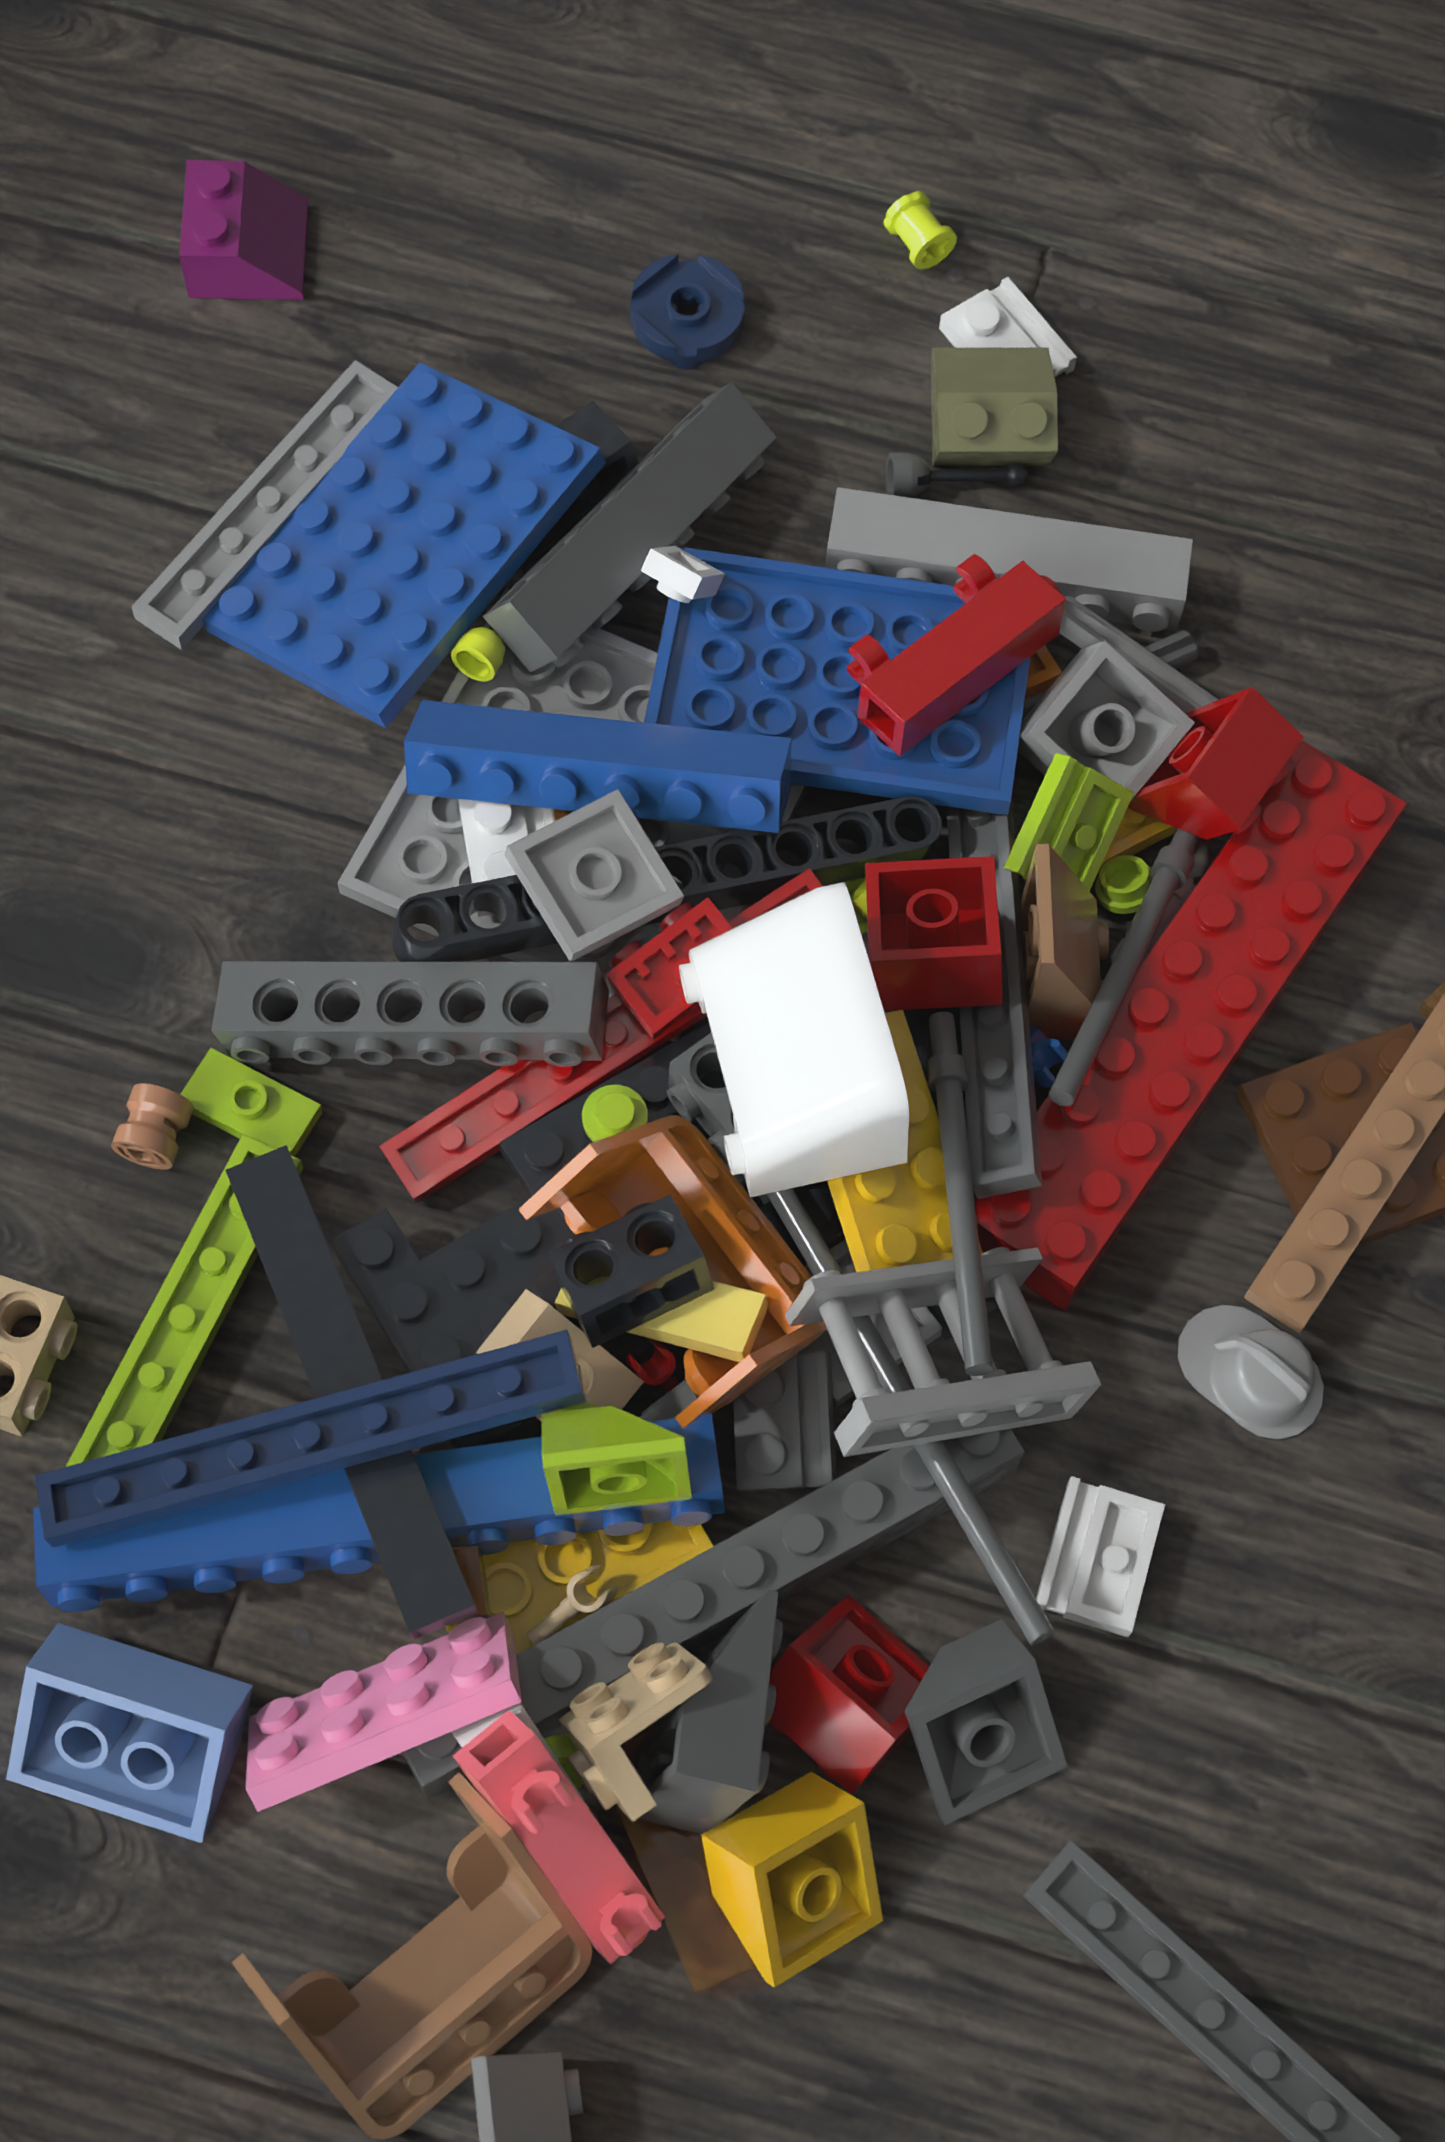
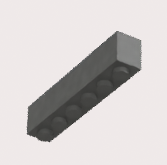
M732 382L703 399L533 566L483 618L530 672L550 662H553L557 668L563 666L585 646L580 636L590 626L595 630L599 629L621 610L622 605L617 598L627 588L633 593L652 578L641 571L650 549L667 546L679 548L685 545L695 534L690 525L699 515L703 520L707 519L731 498L725 489L734 480L738 484L743 483L765 464L766 461L760 454L777 437Z

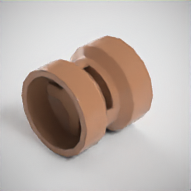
M135 1084L126 1104L130 1116L126 1123L118 1126L111 1147L117 1154L136 1164L153 1169H171L179 1150L175 1141L177 1132L187 1127L194 1106L187 1098L167 1088L153 1084Z

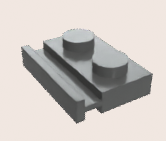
M827 1351L797 1353L733 1400L737 1491L756 1492L822 1487L837 1479L831 1353Z

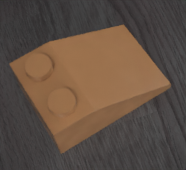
M1036 844L1020 902L1030 1027L1039 1028L1047 1039L1075 1040L1104 981L1100 977V960H1107L1109 929L1107 923H1098L1097 900L1050 844Z

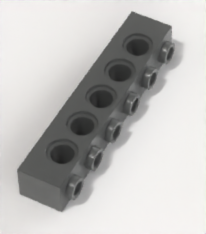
M223 961L211 1031L231 1058L248 1064H263L269 1058H295L300 1062L313 1065L326 1064L330 1059H357L371 1065H386L391 1063L393 1059H419L430 1065L445 1066L454 1063L455 1059L482 1060L495 1066L514 1065L518 1060H545L552 1065L570 1067L580 1064L582 1060L602 1061L609 988L597 962ZM296 1010L289 1019L278 1022L283 1014ZM358 1010L351 1019L339 1022L340 1018L347 1012ZM421 1010L411 1021L400 1023L407 1013ZM474 1011H483L476 1020L469 1023H461L468 1014ZM547 1011L540 1020L534 1023H524L526 1018L532 1013Z

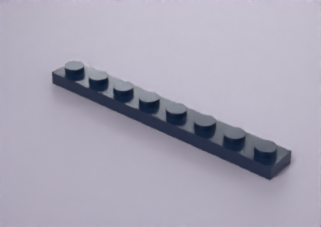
M563 1330L35 1475L44 1540L55 1548L586 1402V1397L571 1336L568 1330Z

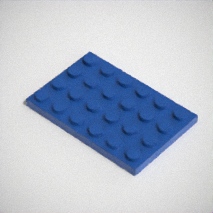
M420 362L348 445L342 457L297 507L265 547L260 550L258 555L230 588L223 593L218 602L202 619L204 626L212 635L376 724L387 728L456 645L461 636L466 633L605 465L606 461L601 448Z
M679 547L683 551L725 573L715 596L691 599L689 603L680 602L669 597L644 723L792 738L790 780L792 784L894 799L920 797L935 805L1008 815L1030 657L901 757L857 718L861 685L846 670L847 665L855 660L848 652L849 647L868 634L880 643L889 659L892 660L966 604L953 591V586Z

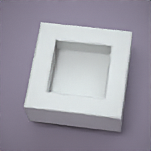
M676 546L650 549L641 569L642 572L659 581L657 589L660 592L684 603H689L691 599L715 596L725 573Z

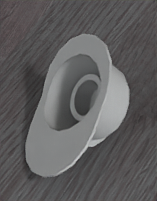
M1220 1305L1204 1309L1187 1322L1179 1337L1177 1357L1184 1377L1201 1395L1229 1415L1240 1426L1258 1437L1279 1440L1298 1435L1314 1422L1322 1407L1324 1385L1318 1366L1314 1363L1311 1354L1299 1339L1285 1331H1280L1262 1316L1238 1306Z

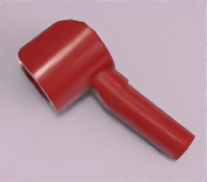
M647 1338L655 1347L651 1359L640 1364L629 1354L626 1357L627 1365L646 1384H660L668 1393L680 1384L673 1375L676 1367L675 1358L661 1341Z

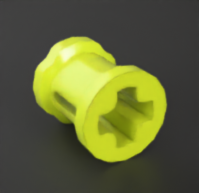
M915 191L902 196L888 209L883 224L890 234L900 236L910 250L909 259L917 269L923 270L945 259L953 250L957 236L949 226H941L929 210L931 202L925 193Z

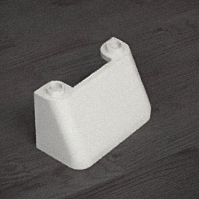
M844 882L815 888L689 950L690 963L679 965L681 983L687 1004L699 1002L702 1013H707L733 1112L735 1134L724 1136L727 1160L732 1176L744 1173L750 1197L907 1163L909 1105L905 1083L851 898Z

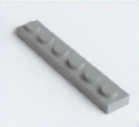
M355 360L131 606L134 618L182 650L204 626L202 619L218 602L223 593L230 588L258 555L260 550L265 547L297 507L342 457L348 445L398 387Z

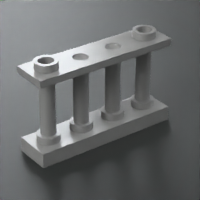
M998 1247L980 1255L985 1298L995 1297L1028 1371L1007 1374L1004 1370H997L992 1359L993 1370L991 1373L983 1376H971L972 1380L951 1384L947 1379H940L910 1309L939 1305L964 1361L954 1259L841 1274L837 1270H829L816 1274L804 1283L803 1290L788 1309L785 1317L789 1326L824 1321L857 1399L853 1402V1409L834 1432L844 1457L1072 1418L1100 1387L1101 1382L1091 1361L1062 1365L1060 1361L1052 1360L1020 1290V1286L1043 1259L1038 1248L1010 1251L1006 1247ZM883 1314L915 1389L892 1393L889 1388H882L852 1317Z

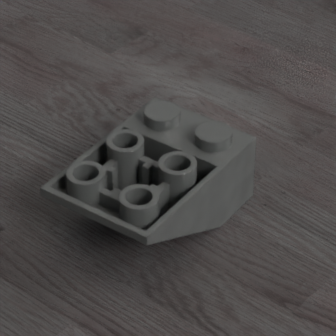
M768 1590L717 1640L702 1660L713 1676L712 1681L660 1717L636 1749L634 1769L657 1804L638 1819L703 1834L719 1825L728 1816L733 1815L741 1805L762 1790L769 1769V1754L767 1751L762 1750L764 1726L770 1721L776 1702L775 1685L769 1684L771 1661L777 1655L783 1635V1623L780 1619H776L778 1592Z

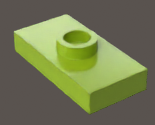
M213 1048L209 1049L180 1094L193 1104V1115L239 1139L242 1135H245L275 1149L287 1145L290 1154L294 1157L323 1113L321 1104Z

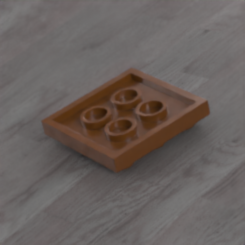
M1412 1022L1240 1085L1236 1094L1296 1217L1417 1036ZM1445 1112L1357 1246L1445 1214Z

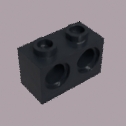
M671 1194L653 1203L637 1205L630 1209L624 1217L592 1232L576 1234L569 1238L563 1246L548 1252L560 1287L592 1348L715 1290L705 1256ZM670 1248L663 1254L654 1256L649 1255L656 1249ZM608 1277L600 1284L587 1285L596 1278Z

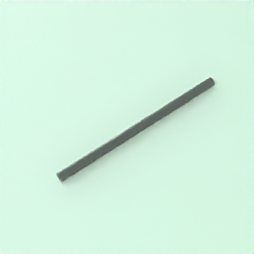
M794 1188L768 1193V1198L813 1275L815 1276L829 1270H837L844 1274ZM869 1315L852 1317L882 1388H889L892 1393L912 1390ZM941 1440L914 1445L1030 1645L1038 1644L1050 1637L1055 1632L944 1442Z

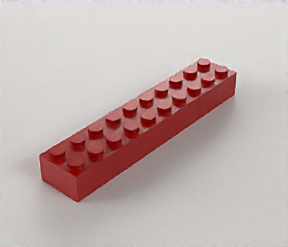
M1303 740L1290 757L1294 764L1289 773L1278 784L1269 788L1260 800L1259 804L1262 806V811L1258 818L1245 831L1239 834L1233 833L1137 969L1074 1103L1071 1106H1061L1052 1101L1048 1095L1038 1109L1037 1124L1042 1186L982 1199L976 1197L974 1200L978 1238L982 1253L998 1247H1006L1010 1251L1038 1248L1043 1259L1023 1284L1064 1311H1066L1388 841L1407 804L1405 801Z

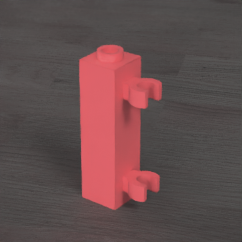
M510 1710L505 1712L453 1755L480 1795L513 1829L585 1932L591 1945L610 1964L621 1955L627 1956L632 1952V1949L644 1941L651 1929L656 1931L662 1926L661 1920L665 1918L662 1911L537 1735Z

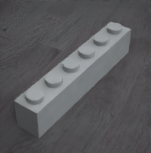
M837 487L825 568L954 586L963 579L956 572V567L973 554L980 556L988 563L997 579L1023 560L1039 575L1049 577L1058 586L1064 597H1073L1105 621L1130 624L1138 629L1149 632L1161 631L1163 629L1177 631L1186 602L1193 539Z

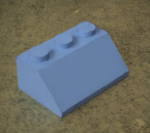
M58 1623L25 1669L6 1780L202 1843L207 1836L242 1740L253 1685Z

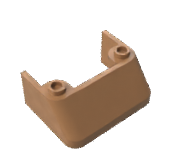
M460 1773L456 1774L448 1782L479 1825L457 1844L448 1859L447 1878L460 1897L351 1990H348L334 1973L318 1970L302 1975L280 1994L276 1995L243 1953L231 1962L277 2025L360 2128L369 2137L375 2139L395 2137L412 2126L473 2073L471 2058L495 2054L580 1980L588 1969L592 1958V1945L589 1938L513 1829Z

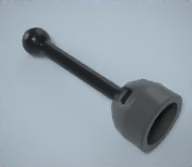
M890 452L886 462L887 495L908 498L919 497L927 490L930 482L1007 481L1011 486L1018 487L1023 485L1028 479V470L1020 463H1013L1007 469L930 470L927 462L922 457L908 452Z

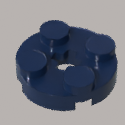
M679 255L663 257L647 266L634 282L630 305L631 327L641 344L653 354L663 359L671 360L672 364L679 369H695L703 361L713 359L726 352L740 336L745 320L742 285L737 276L727 266L711 257L698 255L697 262L690 260L679 261ZM681 302L685 306H690L695 302L699 304L698 313L691 316L681 315L677 313V306L675 304Z

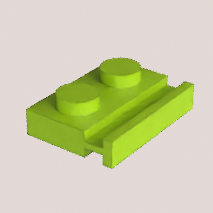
M1055 753L1003 868L1027 880L1036 844H1050L1090 891L1134 792L1096 770L1078 763L1076 759L1070 756Z

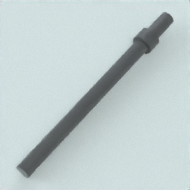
M1177 829L1170 845L1161 848L1150 871L1153 880L1049 1092L1051 1100L1056 1104L1071 1106L1074 1103L1175 890L1184 887L1194 867L1192 855L1200 837Z
M937 1012L929 1017L932 1057L927 1061L928 1082L930 1091L937 1096L965 1372L971 1376H983L992 1372L993 1365L962 1092L968 1086L966 1060L962 1055L958 1054L954 1015L949 1012Z

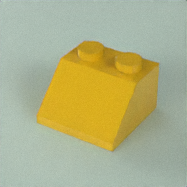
M812 1772L701 1834L712 1895L765 1982L774 1988L883 1922L864 1802Z

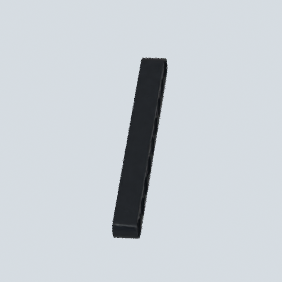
M902 797L782 821L779 833L742 829L654 848L670 874L680 880L684 887L681 889L684 895L681 905L689 902L694 908L708 897L718 910L756 903L809 868L822 886H828L866 877L865 863L926 860L939 837L942 823L941 816L936 807L928 800L920 797ZM906 827L913 830L920 841L910 842L903 839L895 828ZM836 840H852L859 846L862 853L851 854L845 852L839 847ZM780 850L791 851L800 857L803 865L791 866L785 864L776 852ZM721 862L732 863L741 869L744 876L741 878L727 877L719 871L716 864ZM517 875L421 893L408 898L398 910L392 938L393 951L400 962H470L557 944L558 942L540 912L535 909L532 899ZM677 907L641 926L662 922ZM478 911H487L499 918L501 924L494 928H483L476 925L470 916ZM415 924H426L432 926L439 936L431 941H420L412 937L407 929Z

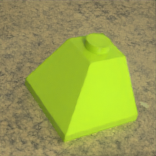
M587 1401L558 1409L557 1412L542 1414L543 1470L555 1516L692 1499L683 1436L614 1406L598 1407L597 1404Z

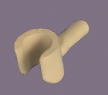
M592 1565L570 1579L566 1590L567 1597L559 1603L560 1605L527 1633V1636L534 1645L550 1637L569 1619H573L580 1612H594L613 1600L617 1593V1585L608 1589L598 1598L590 1595L586 1589L588 1576L596 1572L601 1567L600 1565Z

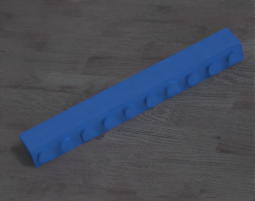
M712 1413L685 1428H682L675 1418L651 1421V1423L684 1437L692 1499L555 1516L543 1470L542 1437L414 1455L451 1547L478 1545L483 1550V1555L504 1551L508 1548V1543L536 1540L541 1545H559L574 1540L576 1533L603 1530L607 1535L623 1536L639 1532L644 1528V1524L671 1520L672 1524L677 1526H694L709 1521L712 1518V1514L725 1513ZM344 1468L55 1548L44 1540L40 1507L33 1508L36 1587L51 1607H58V1609L65 1612L89 1611L97 1608L102 1600L123 1597L138 1603L155 1602L166 1598L168 1591L194 1587L195 1590L203 1593H219L233 1589L237 1581L263 1578L264 1581L269 1583H290L303 1578L304 1572L329 1568L339 1574H354L370 1569L372 1562L381 1561Z

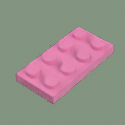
M504 1612L486 1619L474 1617L465 1620L443 1637L423 1645L409 1644L400 1647L392 1652L383 1662L359 1672L353 1670L340 1672L325 1681L318 1689L294 1699L290 1697L275 1699L263 1706L257 1714L250 1716L246 1791L256 1810L259 1812L521 1703L515 1638Z

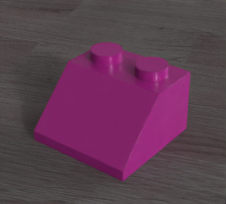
M187 160L179 257L188 298L303 300L309 212L308 198L246 161Z

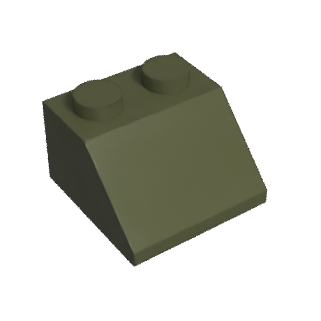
M1049 347L931 349L932 466H1009L1013 463H1020L1024 466H1049L1058 452L1057 389Z

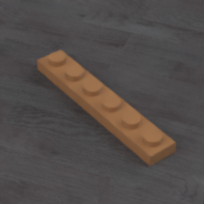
M1445 993L1244 1296V1299L1299 1334L1445 1112Z

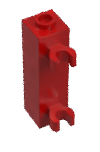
M976 554L971 555L956 567V572L963 579L953 586V591L966 604L892 660L889 659L880 643L868 634L849 647L848 652L855 660L847 665L846 670L861 685L857 718L901 757L1059 635L1066 598L1049 577L1039 575L1022 560L997 579L993 570L984 559Z

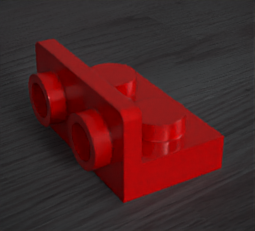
M708 897L694 908L689 902L680 905L662 920L659 925L662 930L661 933L643 946L638 940L628 944L614 955L608 963L611 967V970L606 973V984L611 995L617 994L653 1040L699 1006V1002L687 1004L681 983L679 965L690 963L689 950L733 929Z

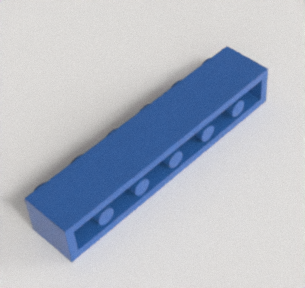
M422 700L404 740L408 794L576 811L618 789L636 818L779 833L790 793L792 738Z

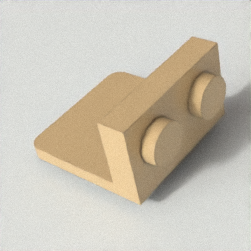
M656 1643L645 1648L628 1663L630 1672L613 1681L608 1686L601 1682L583 1690L570 1702L569 1707L571 1711L558 1719L577 1749L567 1759L589 1793H594L605 1810L617 1804L632 1821L638 1819L657 1804L620 1745L707 1686L713 1679L706 1665L678 1643H671L668 1646H665L664 1643Z

